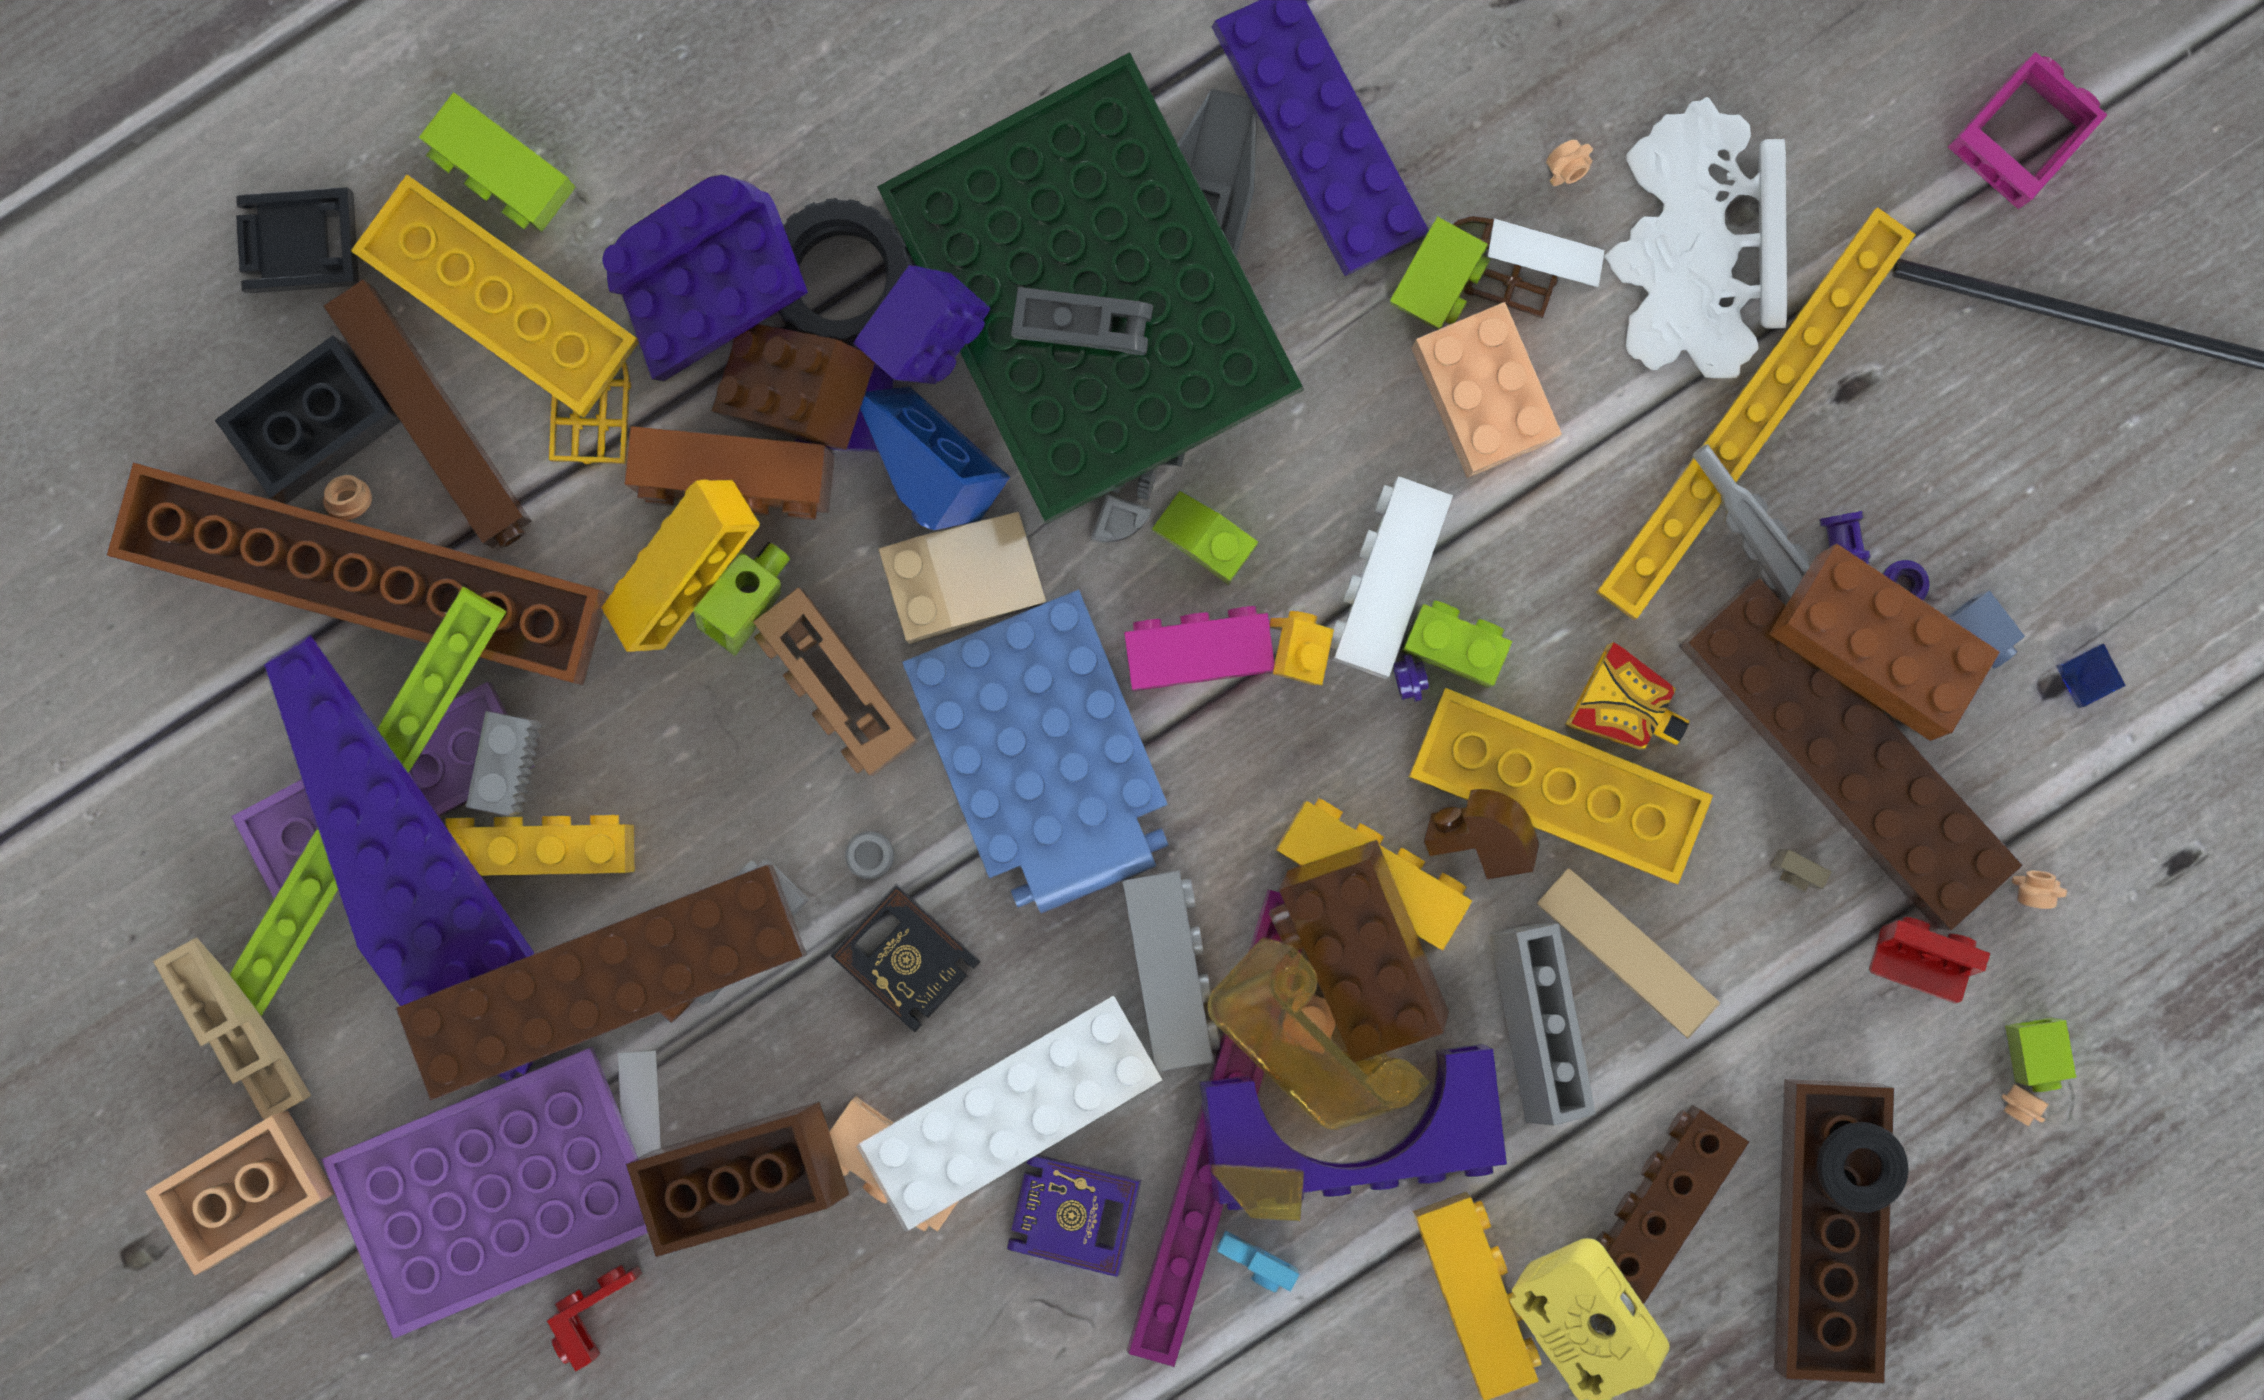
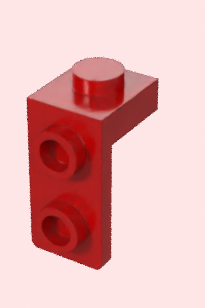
M621 1264L596 1279L600 1288L584 1296L581 1290L578 1289L554 1304L558 1312L547 1320L555 1335L552 1339V1345L560 1360L564 1364L570 1362L575 1372L593 1362L600 1355L578 1313L635 1281L643 1274L639 1266L626 1272Z

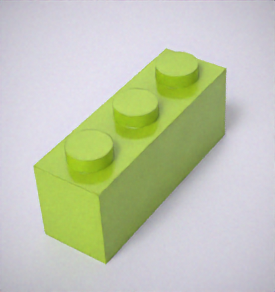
M454 92L419 136L430 148L425 155L447 173L453 167H456L468 176L463 183L467 188L486 202L491 195L496 197L506 205L501 213L524 230L530 223L542 232L576 188L567 176Z

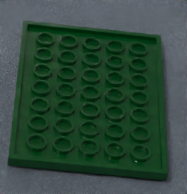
M1130 52L877 186L916 266L951 273L991 308L983 319L984 327L980 334L972 342L965 344L960 354L1047 524L1304 391L1302 383ZM1018 287L1140 301L1153 305L1151 321L1146 322L1144 337L1148 338L1146 355L1015 339L1011 332ZM1114 317L1112 332L1125 334L1127 319Z

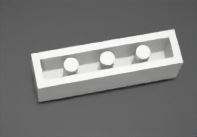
M1399 476L1395 480L1393 487L1383 486L1375 512L1383 514L1377 532L1368 530L1359 557L1367 559L1361 577L1352 575L1343 602L1351 604L1346 621L1336 620L1333 627L1334 632L1330 648L1335 649L1333 661L1383 679H1387L1390 676L1453 495Z

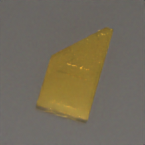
M1211 1164V1172L1251 1218L1300 1221L1304 1171L1301 1169Z

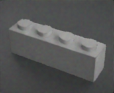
M1180 870L1123 880L1155 1068L1158 1072L1212 1063V1051L1219 1050L1221 1047L1216 1021L1206 1022L1203 1003L1212 1002L1208 974L1198 975L1195 956L1204 954L1200 928L1199 926L1190 927L1186 908L1196 907L1191 878L1181 880Z
M1559 923L1529 924L1489 933L1526 1123L1558 1125L1596 1115Z

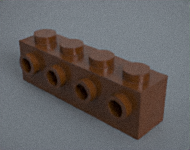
M1693 1105L1688 1112L1681 1110L1673 1119L1667 1131V1134L1671 1136L1670 1140L1661 1153L1657 1150L1654 1151L1645 1162L1641 1170V1175L1645 1178L1635 1193L1628 1191L1619 1202L1614 1212L1618 1219L1610 1232L1607 1234L1602 1231L1595 1239L1605 1248L1643 1305L1749 1144L1748 1140Z

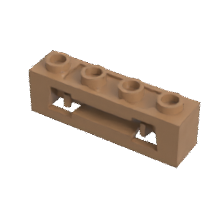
M800 587L753 621L760 631L754 636L756 642L771 660L778 655L789 670L783 674V677L799 697L806 693L818 707L812 712L813 717L828 736L836 731L847 746L840 752L857 774L865 769L870 776L876 775L919 742L809 596ZM806 619L809 620L823 639L818 645L859 699L868 708L874 706L891 729L885 732L872 713L868 712L855 723L869 741L863 744L849 726V723L853 720L809 662L803 657L798 658L785 641L790 636L799 650L803 652L817 643L816 639L803 625Z

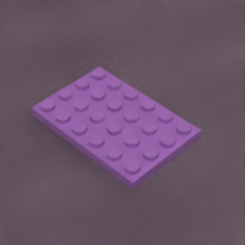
M593 1047L321 1159L393 1339L648 1233L626 1167L627 1163L635 1160L638 1156Z

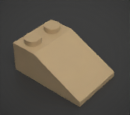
M1019 512L921 535L878 548L904 636L909 644L1047 603Z

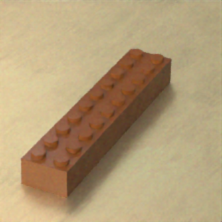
M134 462L106 555L429 643L461 588L465 587L506 611L479 656L480 658L582 686L584 685L604 614L601 607L609 596L608 593L596 588Z

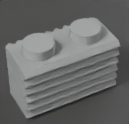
M485 712L466 807L507 816L520 815L525 812L521 805L527 802L523 796L529 793L526 789V786L530 784L527 777L533 774L529 768L534 765L531 758L536 756L533 749L538 746L535 739L540 737L537 730L542 725L539 721L497 712Z

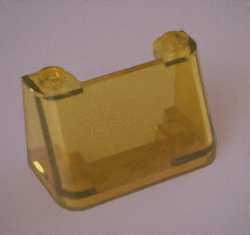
M1263 936L1209 996L1207 1007L1213 1022L1315 1122L1327 1129H1345L1406 1107L1430 1083L1412 1064L1403 1059L1389 1058L1385 1053L1376 1055L1371 1059L1353 1062L1348 1052L1345 1054L1301 1011L1314 995L1318 981L1316 971L1312 965L1293 946Z

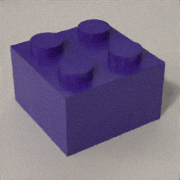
M909 265L853 343L894 380L936 384L944 380L953 371L956 365L955 357L963 346L972 342L980 334L984 327L983 319L991 308L951 273Z

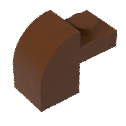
M1488 789L1471 790L1467 807H1447L1439 812L1431 813L1424 838L1429 856L1476 849L1487 879L1533 872L1539 848L1537 835L1526 810L1508 795Z

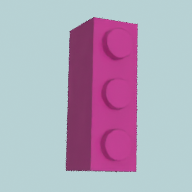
M1256 606L1229 609L1227 610L1228 618L1209 620V613L1203 612L1180 616V625L1162 627L1161 619L1133 622L1134 631L1124 632L1132 692L1273 673L1275 662L1268 613L1257 614Z

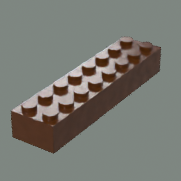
M1761 578L1748 582L1686 638L1679 647L1936 929L1952 931L2023 865L1878 706L1769 635L1785 605Z
M767 864L396 1007L431 1101L806 956L807 953L773 864Z

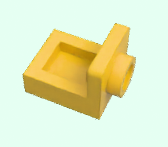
M1289 611L1288 618H1270V628L1281 631L1273 674L1310 685H1323L1334 629L1316 624L1317 616L1305 612Z

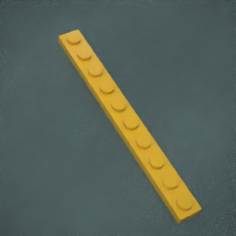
M1878 207L1868 216L1702 446L1708 444L1735 482L1738 481L1916 236V234ZM1694 457L1595 592L1633 620L1640 616L1722 503L1720 493Z

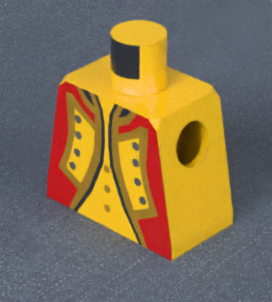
M1613 642L1606 645L1565 725L1572 729L1640 750L1645 749L1653 734L1676 746L1685 734L1690 720L1667 709L1676 689L1623 647Z

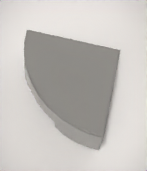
M1106 494L1091 540L1110 543L1132 536L1146 523L1152 509Z

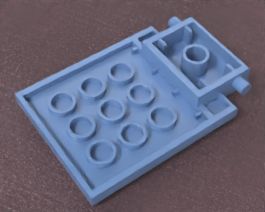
M1079 589L902 662L989 879L1019 866L1023 870L1027 884L1011 890L1018 908L1035 901L1042 914L1156 867L1151 853L1169 846L1162 828L1144 835L1137 818L1168 804Z

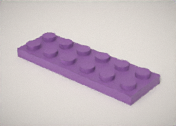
M486 682L453 699L409 772L410 777L439 817L467 803L485 712L507 714L491 682ZM302 779L231 816L274 899L318 827Z

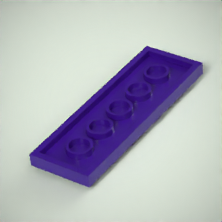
M1258 0L1215 20L1211 26L1344 276L1350 275L1425 238L1429 229L1306 0Z

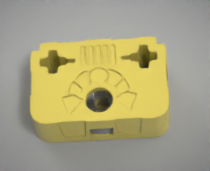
M1580 1239L1530 1262L1511 1290L1513 1295L1510 1298V1302L1513 1308L1536 1337V1341L1559 1370L1578 1400H1611L1613 1397L1649 1384L1654 1380L1669 1351V1342L1605 1248L1594 1239Z

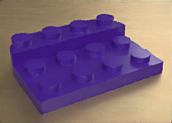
M716 175L702 180L622 233L615 244L608 246L602 257L603 266L607 270L609 291L622 295L650 375L653 380L666 381L808 293L778 210L768 192L759 190L755 185L747 181L727 175Z

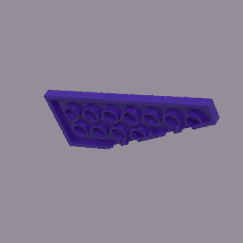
M309 635L270 658L264 664L357 947L399 1006L534 955L535 952L312 636Z

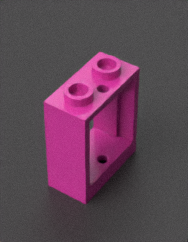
M2034 52L2016 69L1949 144L1948 148L2012 205L2020 209L2039 193L2105 119L2107 114L2099 108L2100 102L2091 92L2084 88L2075 87L2064 77V71L2056 61L2047 56L2041 57L2037 52ZM2024 81L2076 126L2034 175L2028 172L1981 130Z

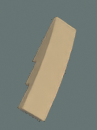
M1570 868L1561 875L1537 902L1539 908L1559 923L1581 946L1612 971L1616 978L1687 1039L1720 1005V1002L1686 970Z
M198 938L190 940L153 961L200 1046L208 1042L210 1043L232 1084L240 1080L242 1081L263 1120L281 1113L311 1096L286 1052L258 1011L229 973Z

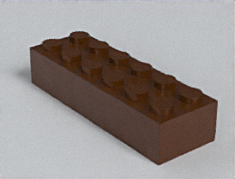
M1784 1079L1774 1369L1785 1379L1884 1384L1890 1205L1873 1212H1856L1837 1204L1826 1194L1821 1186L1817 1173V1158L1826 1138L1836 1129L1846 1124L1856 1122L1871 1123L1893 1134V1087L1881 1083ZM1859 1148L1852 1151L1844 1163V1172L1847 1179L1856 1186L1872 1184L1878 1178L1881 1171V1162L1878 1155L1868 1148Z

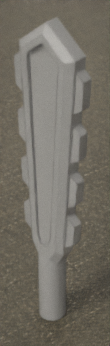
M1708 444L1702 446L1692 456L1721 495L1722 507L1726 512L1724 522L1731 532L1741 535L1743 538L1741 543L1742 550L1749 560H1757L1760 565L1758 573L1760 578L1770 589L1776 590L1779 595L1778 598L1786 606L1809 569V556L1799 544H1791L1788 541V530L1779 519H1771L1766 513L1768 505L1759 494H1751L1747 489L1737 485Z

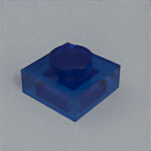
M2104 643L2097 644L2056 665L2077 708L2085 707L2126 686Z

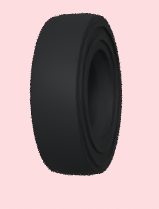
M1856 1122L1836 1129L1823 1142L1818 1154L1817 1173L1822 1188L1834 1202L1852 1211L1873 1212L1887 1207L1899 1197L1908 1179L1909 1165L1903 1146L1891 1132L1875 1124ZM1859 1148L1873 1150L1881 1162V1171L1878 1178L1867 1186L1852 1184L1844 1172V1163L1847 1156Z

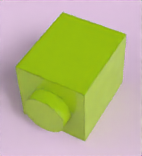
M2050 1017L2005 1025L2015 1082L2032 1086V1092H2046L2061 1089V1080L2077 1078L2066 1020Z

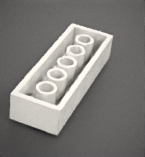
M1113 995L866 1139L856 1147L904 1231H908L1162 1081V1078Z

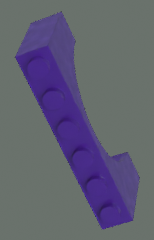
M1484 1044L1436 1050V1077L1429 1103L1417 1124L1399 1143L1387 1151L1355 1162L1339 1163L1318 1160L1306 1156L1284 1143L1267 1121L1260 1107L1255 1083L1250 1077L1240 1076L1200 1082L1213 1197L1219 1204H1227L1228 1210L1253 1208L1256 1206V1199L1275 1197V1203L1298 1202L1304 1200V1193L1322 1190L1323 1196L1326 1197L1343 1196L1352 1193L1351 1186L1370 1184L1371 1190L1392 1189L1399 1186V1179L1417 1177L1418 1183H1436L1445 1181L1446 1173L1464 1171L1467 1177L1486 1176L1494 1173L1493 1166L1507 1165L1493 1048Z

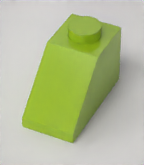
M1181 491L1178 492L1152 528L1155 533L1227 585L1231 583L1258 544L1257 540L1224 516Z

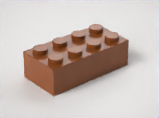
M631 426L625 485L637 493V498L645 499L647 504L674 506V498L682 499L686 489L695 481L703 479L733 480L754 515H769L770 507L782 509V512L788 513L790 518L816 520L817 512L829 513L835 457L826 445Z
M1837 543L1816 555L1769 635L1929 741L1953 733L2000 651Z

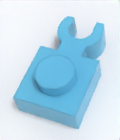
M1226 1230L1217 1245L1219 1253L1247 1266L1249 1270L1254 1272L1251 1279L1272 1292L1276 1293L1280 1286L1291 1292L1300 1275L1297 1267L1256 1245L1249 1244Z

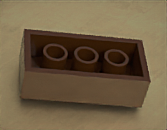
M1374 840L1288 870L1279 891L1352 1062L1354 1063L1442 1035L1449 1010L1378 841Z
M820 1101L659 1148L626 1164L655 1257L825 1210L849 1195Z

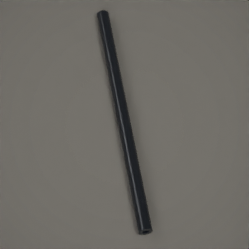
M1898 259L1893 268L1892 276L2264 370L2263 350L1903 259Z

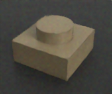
M1779 849L1770 865L1782 872L1779 878L1780 881L1804 893L1808 886L1824 889L1832 871L1789 849Z

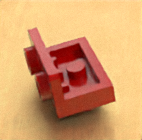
M1903 917L1902 921L1897 920L1881 927L1869 966V971L1872 974L1956 1004L1963 1000L1969 977L1986 970L1991 953L1976 948L1977 942L1969 937L1954 933L1948 934V937L1930 931L1931 925L1929 923L1912 917Z

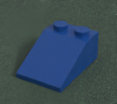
M910 386L865 392L860 407L896 493L899 499L912 510L911 515L914 520L932 530L981 521L1010 476Z

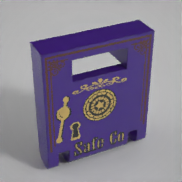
M1035 1155L1028 1159L1026 1164L1035 1168H1043L1042 1176L1024 1172L1011 1227L1012 1231L1027 1234L1028 1237L1027 1241L1009 1238L1007 1249L1118 1277L1121 1273L1142 1180L1042 1155ZM1106 1199L1124 1203L1114 1246L1102 1243L1096 1245Z

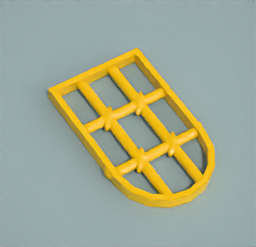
M626 361L622 366L624 379H612L601 394L599 414H596V418H580V415L574 410L573 414L570 413V418L557 417L558 399L552 395L549 461L583 462L584 464H626L629 390L631 389ZM610 386L623 387L622 419H606L607 392L611 391ZM557 425H572L571 456H555ZM583 426H598L597 457L578 456L580 430H583ZM608 426L621 427L620 458L604 457L606 431H609Z

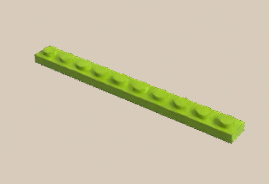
M465 587L461 588L377 728L408 774L506 612ZM318 827L229 973L260 1016L263 1015L338 891Z

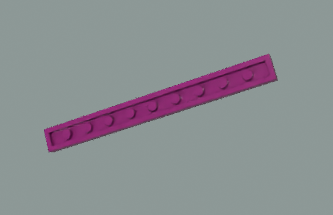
M1267 889L1221 1039V1049L1217 1052L1209 1078L1210 1081L1248 1076L1255 1083L1257 1095L1302 951L1301 949L1292 954L1290 952L1287 953L1269 915L1271 909L1284 904L1280 892ZM1202 1105L1126 1349L1128 1354L1175 1367L1224 1207V1204H1219L1213 1197Z

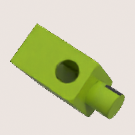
M770 542L765 544L754 560L740 553L693 609L697 629L736 656L757 628L753 621L772 608L781 595V584L777 576L790 561V557ZM746 586H753L757 588V590L752 593H744L740 591L742 588Z

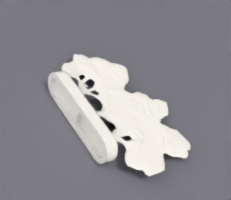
M1705 97L1701 101H1692L1684 114L1665 115L1661 121L1653 126L1650 135L1640 139L1626 154V160L1638 184L1649 193L1655 194L1664 203L1663 212L1659 217L1644 216L1630 230L1628 242L1618 243L1604 257L1622 283L1643 286L1648 292V296L1640 304L1639 308L1629 316L1626 349L1634 359H1641L1649 369L1658 370L1661 366L1676 360L1681 350H1686L1705 378H1737L1740 374V365L1750 361L1752 355L1759 349L1756 336L1742 322L1740 309L1746 302L1752 298H1760V321L1764 328L1786 327L1785 140H1763L1759 146L1758 174L1753 179L1747 178L1740 170L1735 158L1738 153L1746 148L1751 137L1750 124L1740 115L1719 113L1709 97ZM1723 149L1729 151L1730 161L1721 159L1717 155L1718 151ZM1714 163L1728 170L1727 180H1734L1733 186L1720 184L1709 175L1708 168L1710 164ZM1719 191L1729 192L1727 199L1721 202L1715 200ZM1749 195L1759 201V233L1734 235L1727 229L1725 210L1736 196ZM1742 247H1759V285L1749 286L1740 280L1732 278L1731 270L1738 259V252ZM1735 297L1733 305L1729 307H1721L1719 305L1721 298Z

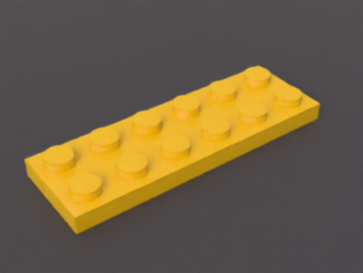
M407 174L351 250L359 258L583 418L591 410L639 343L638 339Z
M1443 688L1408 776L1467 801L1470 791L1473 789H1488L1508 795L1526 810L1534 828L1677 885L1713 798V795L1448 688Z

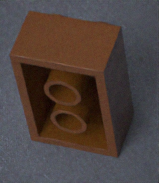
M757 324L734 338L732 350L722 380L718 385L717 395L711 412L752 429L847 450L875 362L863 351L837 339Z

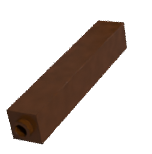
M361 280L325 304L323 307L481 542L492 548L496 545H499L500 548H505L519 540L525 534L523 527L532 522V520L375 287L365 280Z

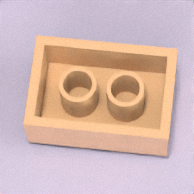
M1505 302L1415 340L1411 349L1467 478L1550 444L1562 435Z
M288 1110L268 1117L145 1191L194 1276L214 1267L335 1194L330 1181Z

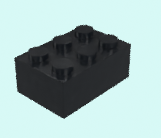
M333 335L215 419L217 425L269 497L284 504L292 501L401 422L350 347Z

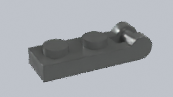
M1018 287L1011 335L1015 339L1146 355L1148 338L1144 337L1146 322L1151 321L1153 305L1140 301ZM1114 317L1127 319L1125 334L1112 332Z

